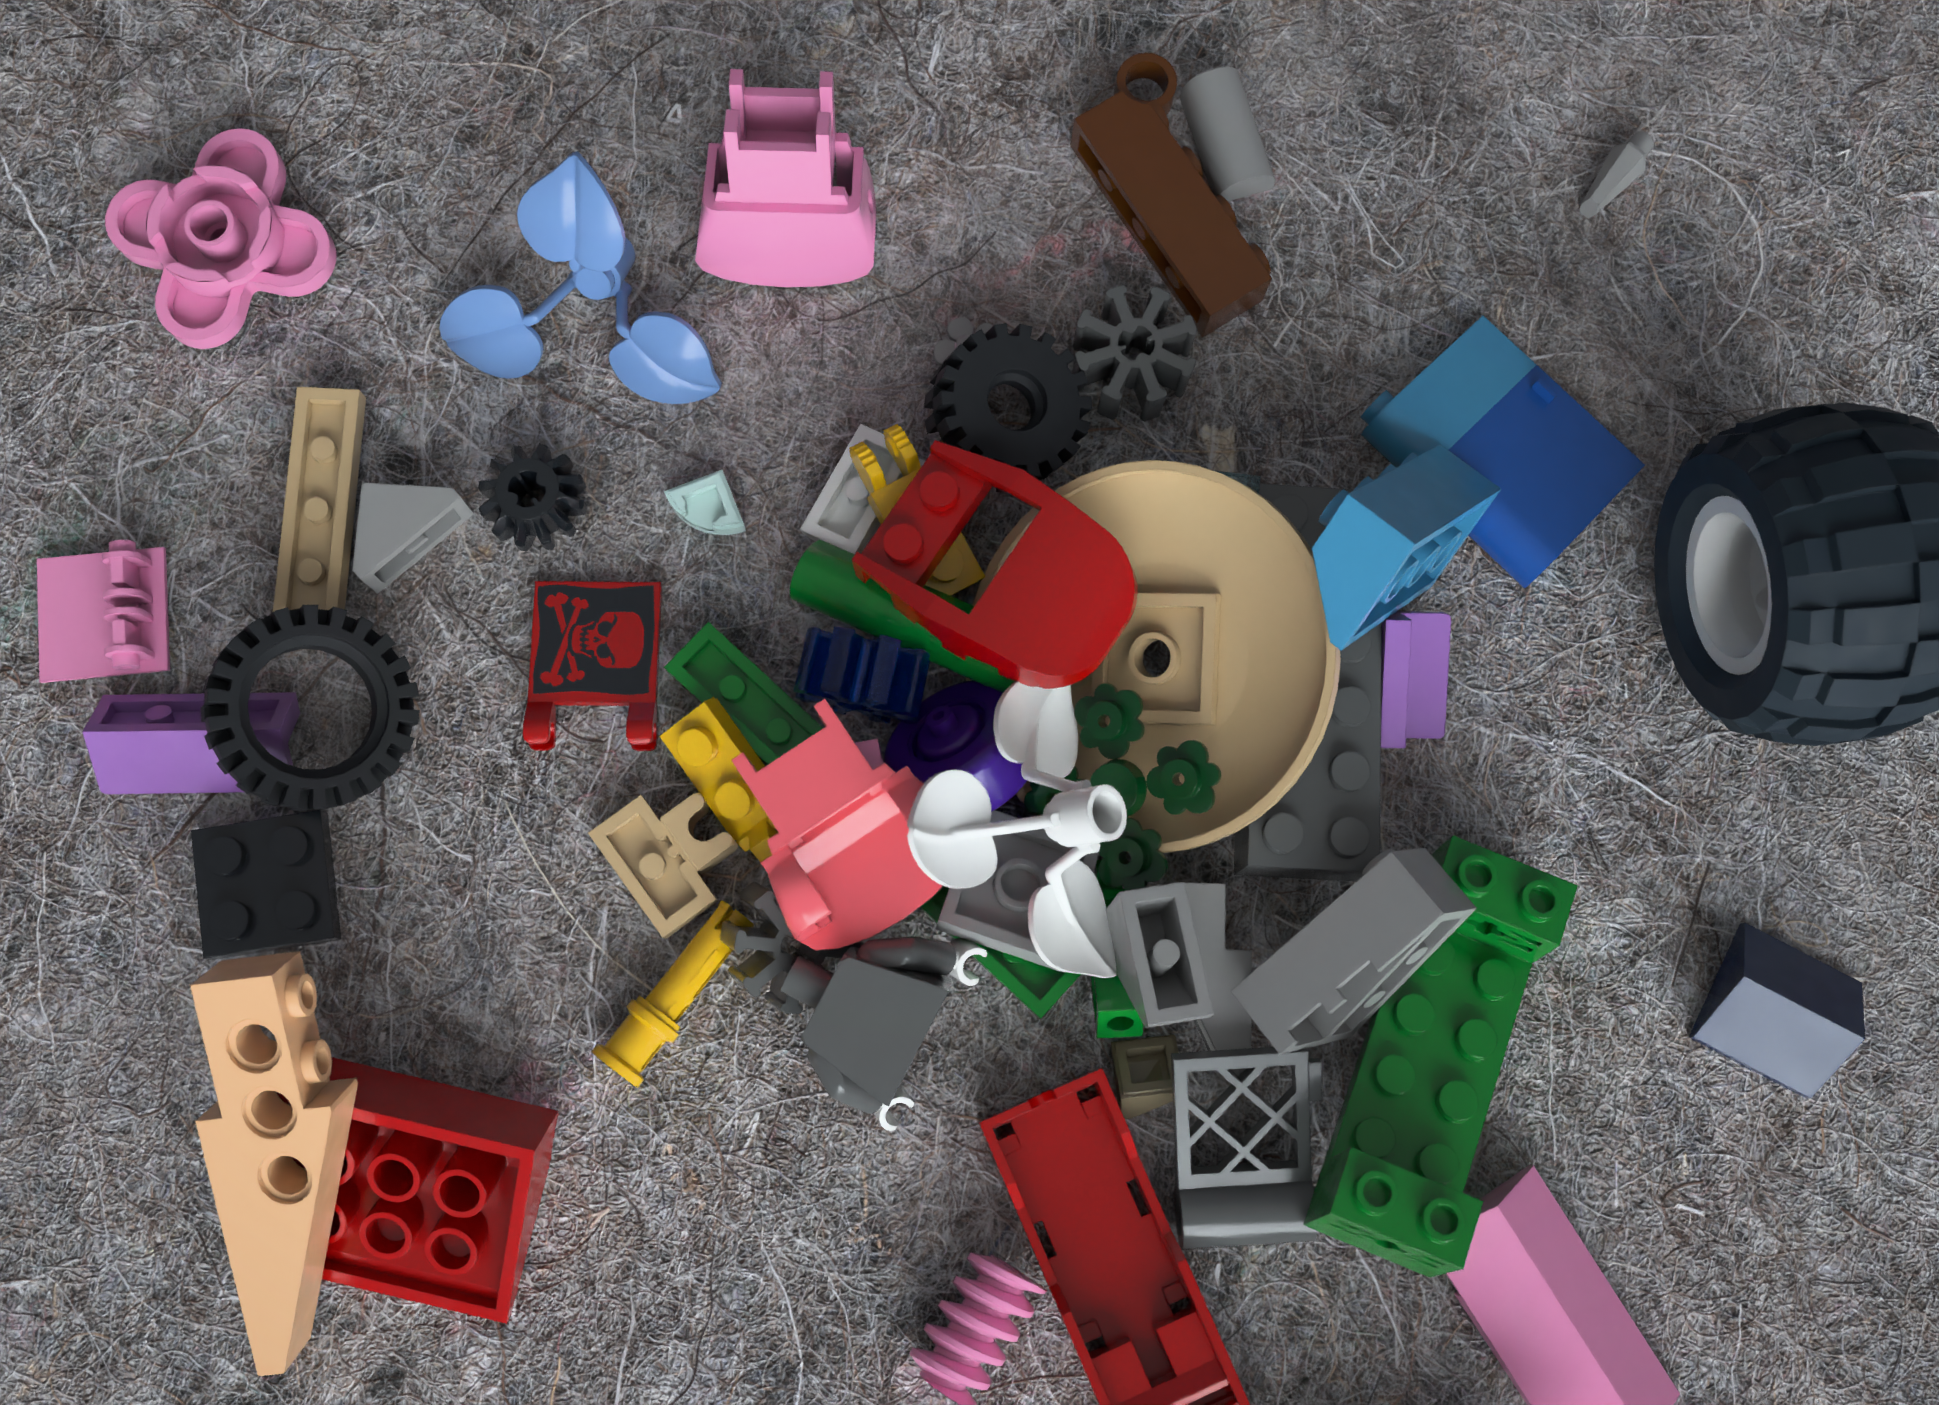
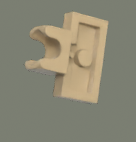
M701 793L692 794L661 816L660 819L646 799L640 795L588 832L589 836L664 939L669 938L719 901L700 874H705L733 854L739 846L733 837L726 832L720 833L708 841L695 839V825L708 814L710 808Z

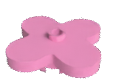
M237 128L215 135L201 149L193 168L192 176L182 179L178 184L159 180H140L122 188L113 197L106 211L105 227L112 243L125 257L138 265L163 270L155 296L156 314L161 324L179 342L192 348L209 349L230 341L242 328L255 292L263 291L288 297L304 296L322 287L332 275L336 265L337 255L334 241L321 222L307 212L279 206L286 183L284 162L271 142L253 130Z

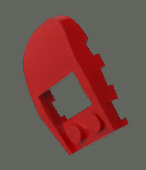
M935 440L930 446L931 454L862 553L856 552L852 558L855 575L864 583L869 578L873 579L891 595L895 609L912 623H919L942 642L943 648L963 660L968 656L998 668L999 675L1016 682L1019 681L1021 684L1030 687H1040L1043 689L1069 686L1086 678L1103 662L1127 626L1135 610L1138 595L1137 580L1124 549L1116 538L1095 520L1025 470ZM993 486L1010 493L1036 508L1039 512L970 614H967L924 589L923 586Z

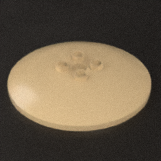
M1146 460L1108 466L1082 475L1059 487L1055 492L1095 520L1116 538L1134 569L1138 595L1135 610L1130 621L1103 662L1086 678L1071 685L1073 708H1075L1076 703L1081 698L1094 696L1095 689L1103 683L1114 685L1117 691L1133 690L1138 693L1143 702V710L1138 719L1144 725V735L1140 740L1130 742L1128 752L1119 759L1135 764L1143 773L1145 780L1150 770L1159 766L1157 763V753L1161 748L1165 746L1178 748L1181 743L1188 740H1197L1203 743L1209 753L1208 763L1216 764L1221 770L1219 783L1212 786L1215 792V802L1212 808L1200 814L1192 813L1186 809L1181 814L1173 815L1164 808V798L1153 796L1147 788L1146 798L1142 807L1129 817L1136 819L1142 825L1143 830L1154 829L1160 834L1162 844L1158 851L1162 853L1189 850L1216 842L1238 832L1257 820L1278 803L1292 788L1311 762L1331 718L1338 690L1341 662L1340 649L1330 643L1313 552L1292 522L1269 500L1250 487L1213 470L1176 461ZM1033 507L1023 516L1001 543L984 573L985 578L980 582L973 606L976 605L1038 514L1039 510ZM1161 640L1170 651V664L1163 674L1153 677L1144 667L1143 655L1146 648L1152 642ZM1108 716L1105 719L1107 726L1110 723V719ZM1077 723L1078 755L1075 766L1079 773L1078 779L1090 781L1092 774L1097 768L1113 759L1105 758L1100 753L1098 747H1085L1080 740V732L1083 727ZM1180 774L1179 780L1182 784L1185 778L1183 774ZM1027 781L1016 793L1023 803L1026 794L1032 791L1030 781Z

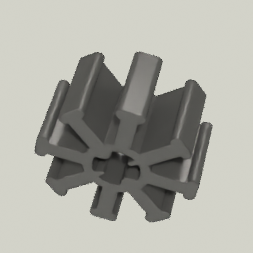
M1119 285L1106 291L1101 318L1107 320L1108 323L1091 316L1089 309L1082 311L1076 325L1073 349L1080 350L1082 348L1089 352L1085 354L1082 351L1076 352L1072 374L1083 370L1088 381L1086 385L1106 378L1111 379L1109 386L1102 388L1097 407L1098 414L1111 420L1116 419L1125 388L1134 389L1142 410L1140 419L1148 421L1160 416L1167 396V391L1161 389L1159 384L1175 391L1176 397L1183 396L1196 365V359L1193 357L1185 359L1178 355L1181 354L1186 357L1190 354L1197 334V328L1192 316L1186 315L1182 322L1157 329V323L1164 321L1171 298L1169 292L1158 287L1150 289L1142 318H1133L1125 297L1127 287ZM1132 347L1143 352L1135 360L1124 356V354L1127 355L1131 351Z
M752 882L739 893V897L752 905L762 918L763 922L760 928L736 926L729 920H725L722 922L720 940L736 953H742L744 949L758 951L738 967L730 966L728 972L734 981L753 997H758L761 993L760 988L771 980L770 991L765 993V999L782 1013L800 1014L803 1008L799 1001L780 991L797 957L801 956L824 968L821 964L825 957L842 958L850 947L860 948L864 943L859 942L842 949L816 951L801 943L798 949L790 946L793 953L790 955L781 949V944L785 936L794 939L788 928L781 910L773 901L774 892L757 882Z

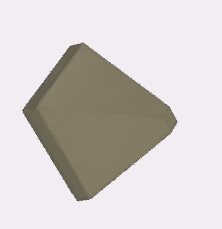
M1175 1035L1111 1042L1117 1101L1125 1119H1132L1173 1102L1171 1053H1179Z

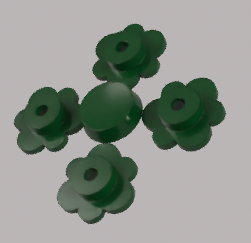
M1103 683L1095 689L1094 696L1083 697L1076 703L1074 716L1077 723L1083 727L1080 732L1081 743L1087 748L1098 747L1100 753L1105 758L1113 759L1097 768L1092 774L1090 782L1092 787L1110 785L1120 793L1126 806L1127 821L1125 829L1119 838L1113 841L1100 842L1098 853L1103 859L1099 864L1098 873L1102 882L1107 886L1118 887L1123 885L1124 889L1128 891L1146 888L1147 882L1161 880L1168 869L1166 857L1162 852L1158 851L1162 844L1160 834L1154 829L1143 830L1142 825L1136 819L1129 817L1142 807L1146 798L1147 788L1153 796L1164 798V808L1170 814H1181L1186 809L1195 814L1205 813L1214 805L1215 792L1212 786L1219 783L1221 770L1216 764L1208 763L1209 753L1203 743L1197 740H1188L1181 743L1178 748L1173 746L1161 748L1157 753V763L1159 766L1151 769L1145 780L1143 773L1135 764L1119 759L1128 752L1130 742L1138 741L1144 735V725L1138 719L1143 710L1142 699L1133 690L1117 691L1114 685ZM1107 716L1110 719V723L1108 726L1105 722ZM1074 766L1069 775L1064 777V779L1074 782L1085 780L1078 779L1079 773L1076 766ZM1180 774H1183L1185 778L1183 784L1179 780ZM1030 781L1032 791L1026 794L1024 805L1029 812L1036 813V816L1043 815L1044 808L1054 795L1063 791ZM1127 852L1131 856L1130 862L1126 858Z

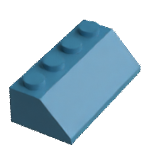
M1439 444L1419 456L1414 452L1411 453L1399 467L1390 464L1374 480L1367 476L1350 493L1345 489L1341 490L1322 512L1318 522L1325 529L1312 547L1330 643L1343 650L1430 589L1501 491V488Z

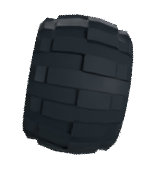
M1848 402L1775 409L1736 423L1735 427L1719 432L1716 436H1712L1708 443L1697 444L1683 459L1666 492L1659 514L1654 557L1656 599L1666 644L1677 672L1689 692L1713 720H1721L1732 732L1745 735L1754 734L1755 738L1781 743L1821 746L1883 737L1922 722L1925 715L1939 710V432L1932 422L1915 416H1908L1888 408Z

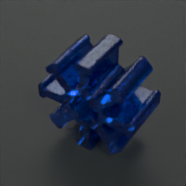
M835 626L833 633L817 627H810L807 629L793 692H796L795 698L806 703H819L826 699L834 713L846 715L847 712L854 711L862 713L874 722L890 723L892 718L907 724H915L918 721L926 684L930 654L923 649L901 648V640L885 635H880L875 640H869L855 633V630L852 628Z

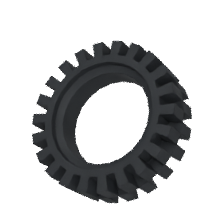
M302 605L299 609L289 610L286 607L273 611L269 616L262 619L258 618L247 625L219 653L212 664L213 668L209 677L205 680L202 692L205 693L204 705L201 707V722H205L207 735L204 738L208 749H213L219 760L216 764L224 774L229 773L238 782L236 784L238 788L246 794L252 793L262 798L261 802L274 807L279 805L296 811L323 810L356 801L358 798L370 794L382 786L381 782L388 776L394 775L402 765L399 762L404 753L410 751L415 739L410 737L412 727L419 722L420 710H414L413 698L419 696L417 683H410L406 671L411 669V666L405 655L401 658L396 655L391 648L396 643L387 633L380 636L371 629L374 625L373 622L362 616L357 620L346 616L348 610L334 606L329 610L318 609V605ZM299 649L321 650L338 656L350 664L360 675L370 695L372 714L369 730L362 744L348 759L336 766L324 769H302L280 761L271 755L258 741L250 724L248 701L252 684L259 671L270 660L283 653Z

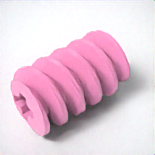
M969 1253L966 1259L978 1273L977 1279L973 1280L955 1276L952 1282L964 1297L963 1302L960 1304L941 1300L938 1307L950 1321L949 1325L942 1327L927 1323L924 1327V1331L935 1344V1348L933 1351L912 1347L909 1352L921 1369L919 1374L922 1378L959 1405H977L966 1387L979 1390L989 1389L992 1380L981 1366V1362L995 1366H1002L1004 1364L1006 1355L995 1342V1339L1017 1342L1019 1339L1020 1331L1009 1318L1010 1314L1024 1318H1031L1034 1314V1307L1023 1292L1030 1291L1039 1294H1046L1047 1292L1040 1284L996 1256Z

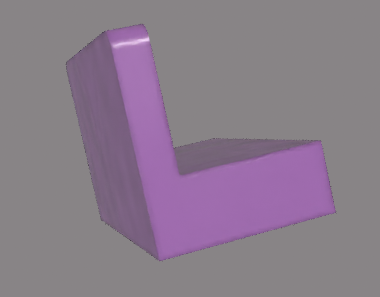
M1397 611L1382 622L1381 748H1406V738L1439 739L1445 734L1451 617L1445 612Z

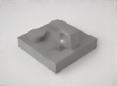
M994 810L991 812L990 823L1020 818ZM1044 828L992 836L997 852L995 873L984 883L976 887L964 889L949 888L936 930L1057 970L1045 963L1034 948L1028 926V906L1033 892L1041 886L1049 885L1045 877L1046 868L1074 847H1065L1052 840ZM1099 853L1086 854L1079 860L1094 872Z

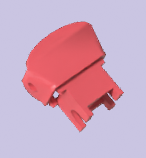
M826 699L814 705L825 728L761 770L757 771L744 753L731 760L779 832L767 840L772 855L762 861L761 864L768 874L788 928L795 940L816 951L842 949L876 936L907 918L931 899L943 886L932 880L921 870L911 853L908 843L909 827L907 826V820L917 793L923 783L913 775L908 766L895 773L886 763H883L872 770Z

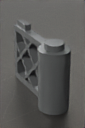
M1274 1047L1171 1053L1176 1169L1174 1208L1177 1236L1181 1250L1315 1241L1317 1231L1304 1226L1303 1223L1316 1187L1312 1183L1310 1102L1322 1101L1320 1059L1308 1058V1050L1306 1048L1280 1055ZM1289 1065L1292 1067V1086L1273 1106L1249 1086L1266 1067ZM1246 1068L1239 1076L1231 1070ZM1216 1070L1231 1085L1206 1110L1188 1095L1187 1072ZM1243 1093L1266 1114L1240 1140L1217 1119ZM1292 1106L1293 1123L1284 1116ZM1189 1110L1199 1117L1191 1127L1189 1123ZM1278 1123L1294 1137V1160L1266 1162L1252 1148ZM1209 1127L1233 1147L1217 1165L1191 1167L1190 1148ZM1244 1157L1251 1162L1238 1164Z

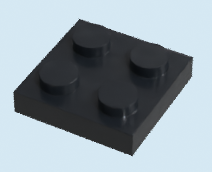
M316 810L191 830L203 959L217 960L342 939L327 812Z

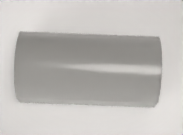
M1218 67L1202 72L1190 79L1181 90L1180 101L1214 196L1220 194L1227 201L1273 189L1275 177L1238 70L1233 67Z

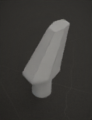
M1636 132L1628 142L1616 145L1611 149L1581 203L1579 212L1588 219L1596 215L1645 171L1646 156L1654 147L1653 139L1647 133Z

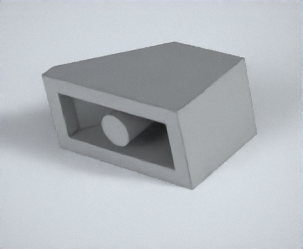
M1185 882L1119 892L1106 909L1115 952L1116 970L1144 1027L1149 1028L1212 1017L1214 1010Z

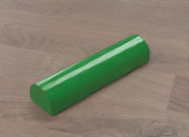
M818 539L801 556L790 584V598L793 601L998 692L1003 693L1015 682L999 675L998 668L969 656L963 660L943 648L942 642L919 623H912L895 609L891 595L873 579L869 578L864 583L855 575L852 558L855 554ZM927 585L923 586L924 589L967 614H970L974 608L973 605Z

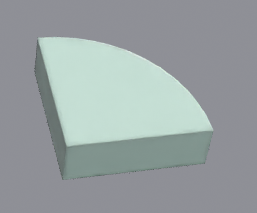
M723 470L664 491L674 512L685 523L699 531L714 535H733L746 531Z

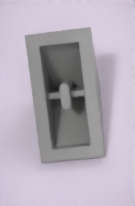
M362 482L352 570L360 580L378 594L474 515V513L452 487Z

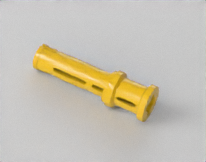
M723 900L718 903L717 909L645 999L640 995L636 1000L632 999L627 1005L629 1015L605 1045L596 1044L591 1051L602 1062L637 1088L644 1081L641 1075L642 1071L664 1043H673L679 1036L677 1032L681 1027L676 1024L733 951L720 940L722 922L729 920L736 926L754 927L750 920L736 909L732 910L731 905Z

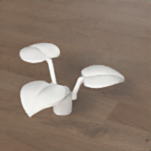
M1015 681L1003 692L995 707L993 729L997 748L1008 761L1022 764L1021 775L1025 780L1063 792L1056 794L1044 808L1043 815L990 823L991 802L986 789L980 781L972 774L962 770H948L937 773L921 786L907 820V826L909 827L907 837L911 853L921 870L940 885L955 889L976 887L988 880L995 873L997 867V852L992 836L1044 828L1052 840L1065 847L1074 848L1046 868L1045 877L1049 885L1037 888L1031 895L1028 906V926L1034 948L1045 963L1059 971L1100 978L1117 976L1115 952L1107 920L1104 896L1095 874L1079 859L1086 854L1099 852L1100 842L1113 841L1121 836L1127 821L1124 800L1120 793L1110 785L1092 787L1089 780L1074 782L1064 779L1074 768L1078 755V728L1074 716L1071 685L1055 689H1043L1040 687H1030Z

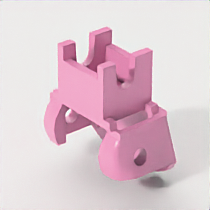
M730 69L729 94L731 109H726L721 143H709L695 262L703 271L722 279L751 285L774 287H820L846 283L868 275L874 266L876 202L873 180L867 160L864 158V147H851L848 133H836L833 72L820 71L819 89L745 87L743 69ZM835 153L837 186H833Z

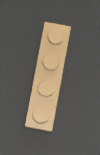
M297 387L273 611L286 607L289 610L299 609L302 605H318V609L329 610L333 606L345 609L366 397L359 389Z

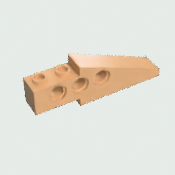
M300 951L221 960L190 985L218 1099L195 1122L258 1376L284 1374L311 1338L358 1086L357 1078L330 1081L329 1076L332 1069L331 1052L326 1041L320 1039L314 1013L317 1003L316 986L312 977L305 973ZM260 1025L268 1028L274 1034L276 1041L268 1038L263 1033ZM276 1091L283 1094L289 1100L291 1106L284 1103L278 1097ZM292 1157L299 1160L305 1166V1168H302L298 1164H296L293 1161Z

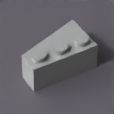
M1426 848L1399 851L1388 849L1377 855L1366 865L1362 872L1363 876L1231 991L1279 1055L1351 1038L1477 909Z

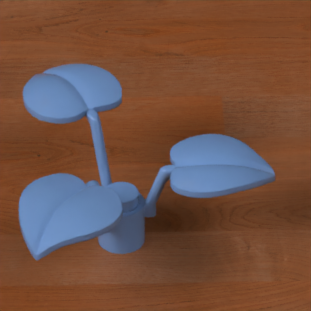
M578 151L571 153L556 168L534 182L522 196L517 211L518 225L521 233L536 253L553 262L569 261V267L572 271L566 280L536 309L525 315L518 298L507 288L495 285L471 287L461 292L450 302L440 320L439 328L442 339L446 341L447 346L466 362L492 376L508 379L519 378L533 371L543 355L542 339L531 326L540 322L574 288H577L585 297L593 300L614 296L616 297V329L624 338L618 341L611 349L609 362L617 377L631 391L651 401L667 404H686L714 395L722 385L714 370L710 352L704 340L682 318L671 313L654 311L637 317L632 327L629 324L628 297L632 292V287L624 280L635 262V250L631 242L625 237L621 218L606 187Z

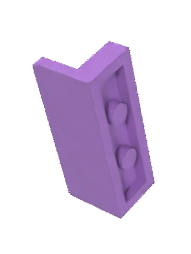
M296 692L250 693L248 701L249 719L258 741L271 755L285 764L293 766L288 741L300 715ZM205 693L103 695L82 731L99 790L104 794L244 792L236 786L238 782L229 773L224 774L216 764L219 760L214 750L208 749L204 738L207 735L205 722H201V707L204 705Z

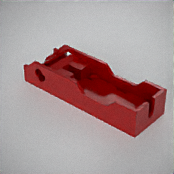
M1096 1068L977 1121L1098 1405H1250L1187 1259L1168 1224L1139 1158L1131 1132L1103 1068ZM1093 1085L1097 1095L1081 1103L1076 1092ZM1010 1122L1014 1133L997 1140L993 1129ZM1133 1179L1148 1210L1142 1216L1126 1183ZM1042 1221L1056 1255L1051 1257L1046 1256L1033 1225ZM1186 1298L1189 1304L1186 1306L1187 1308L1173 1314L1169 1305ZM1102 1336L1106 1345L1091 1352L1090 1350L1088 1351L1085 1343Z

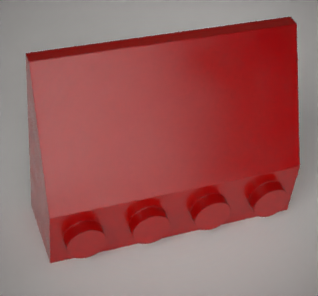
M332 1057L330 1081L357 1078L358 1086L322 1280L507 1324L512 1314L549 1170L558 1111ZM276 1091L278 1097L284 1103L291 1106L289 1100L283 1094ZM292 1157L293 1161L296 1164H298L302 1168H305V1166L299 1160Z

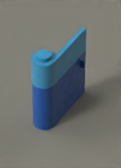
M1481 316L1395 397L1385 390L1360 417L1368 424L1361 433V436L1395 467H1399L1411 453L1414 452L1419 456L1440 444L1501 488V491L1468 536L1523 588L1532 583L1645 466L1641 460L1485 316Z

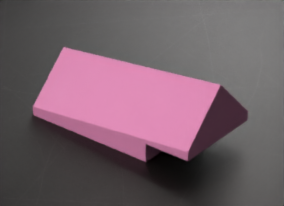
M1534 1165L1527 1166L1479 1200L1484 1202L1464 1269L1446 1273V1275L1457 1290L1454 1295L1526 1404L1674 1405L1680 1395L1679 1391Z

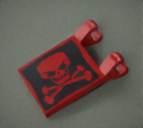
M535 581L528 702L523 721V737L525 742L529 743L532 750L549 751L555 747V705L629 706L626 737L632 749L635 751H653L656 749L658 738L657 694L662 605L661 582Z

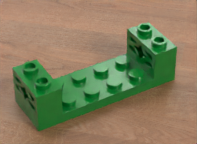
M1454 835L1431 855L1477 909L1372 1015L1303 1223L1304 1226L1427 1277L1464 1269L1484 1201L1463 1193L1532 963L1560 946L1578 887L1576 884Z

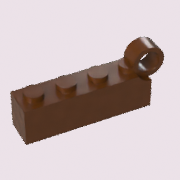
M1139 53L1129 57L1120 66L1117 73L1114 95L1074 118L1070 147L1185 314L1192 316L1197 331L1203 338L1263 301L1272 280L1270 276L1271 268L1261 248L1255 243L1248 244L1236 227V216L1229 202L1220 194L1214 196L1203 180L1202 167L1196 155L1189 147H1180L1169 131L1167 114L1172 107L1177 87V76L1173 66L1165 58L1157 54ZM1136 79H1150L1161 87L1163 94L1154 100H1141L1129 92L1127 85Z

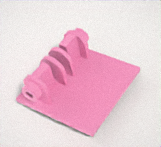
M114 540L109 542V552L37 559L39 682L48 683L170 671L165 547L136 549V542Z

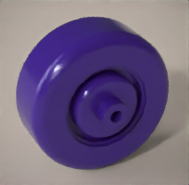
M974 680L949 686L919 703L897 725L888 740L884 752L883 762L894 770L895 773L908 766L913 775L923 784L933 775L948 770H962L972 774L986 789L991 802V812L1009 801L1027 782L1021 775L1022 764L1013 763L1005 759L999 752L995 742L993 729L994 713L998 700L1003 693Z

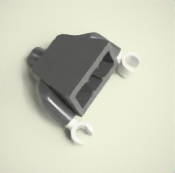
M917 936L872 939L866 941L860 948L850 947L840 960L834 974L798 956L780 991L815 1009L800 1039L808 1046V1060L828 1095L832 1099L866 1114L874 1113L885 1130H895L899 1124L888 1109L896 1103H904L910 1108L914 1106L913 1100L901 1082L953 983V980L945 977V975L950 974L968 986L976 985L980 978L974 973L963 969V965L969 956L979 954L986 957L987 951L974 942L963 938H957L950 943Z

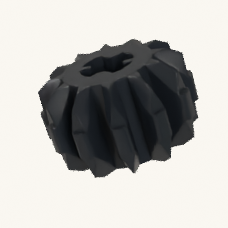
M539 443L531 457L528 458L521 446L513 445L511 449L512 463L506 466L499 459H491L490 467L498 478L478 481L479 491L483 496L489 498L479 506V512L485 521L494 522L492 533L500 541H505L514 536L517 548L520 551L527 552L537 536L546 550H553L555 540L552 533L559 529L566 536H574L576 528L568 516H581L587 512L586 503L577 497L586 489V483L582 475L571 474L574 465L566 454H561L552 459L548 446ZM532 490H542L544 497L540 502L533 498ZM526 494L533 498L534 506L526 507L523 504L522 499Z

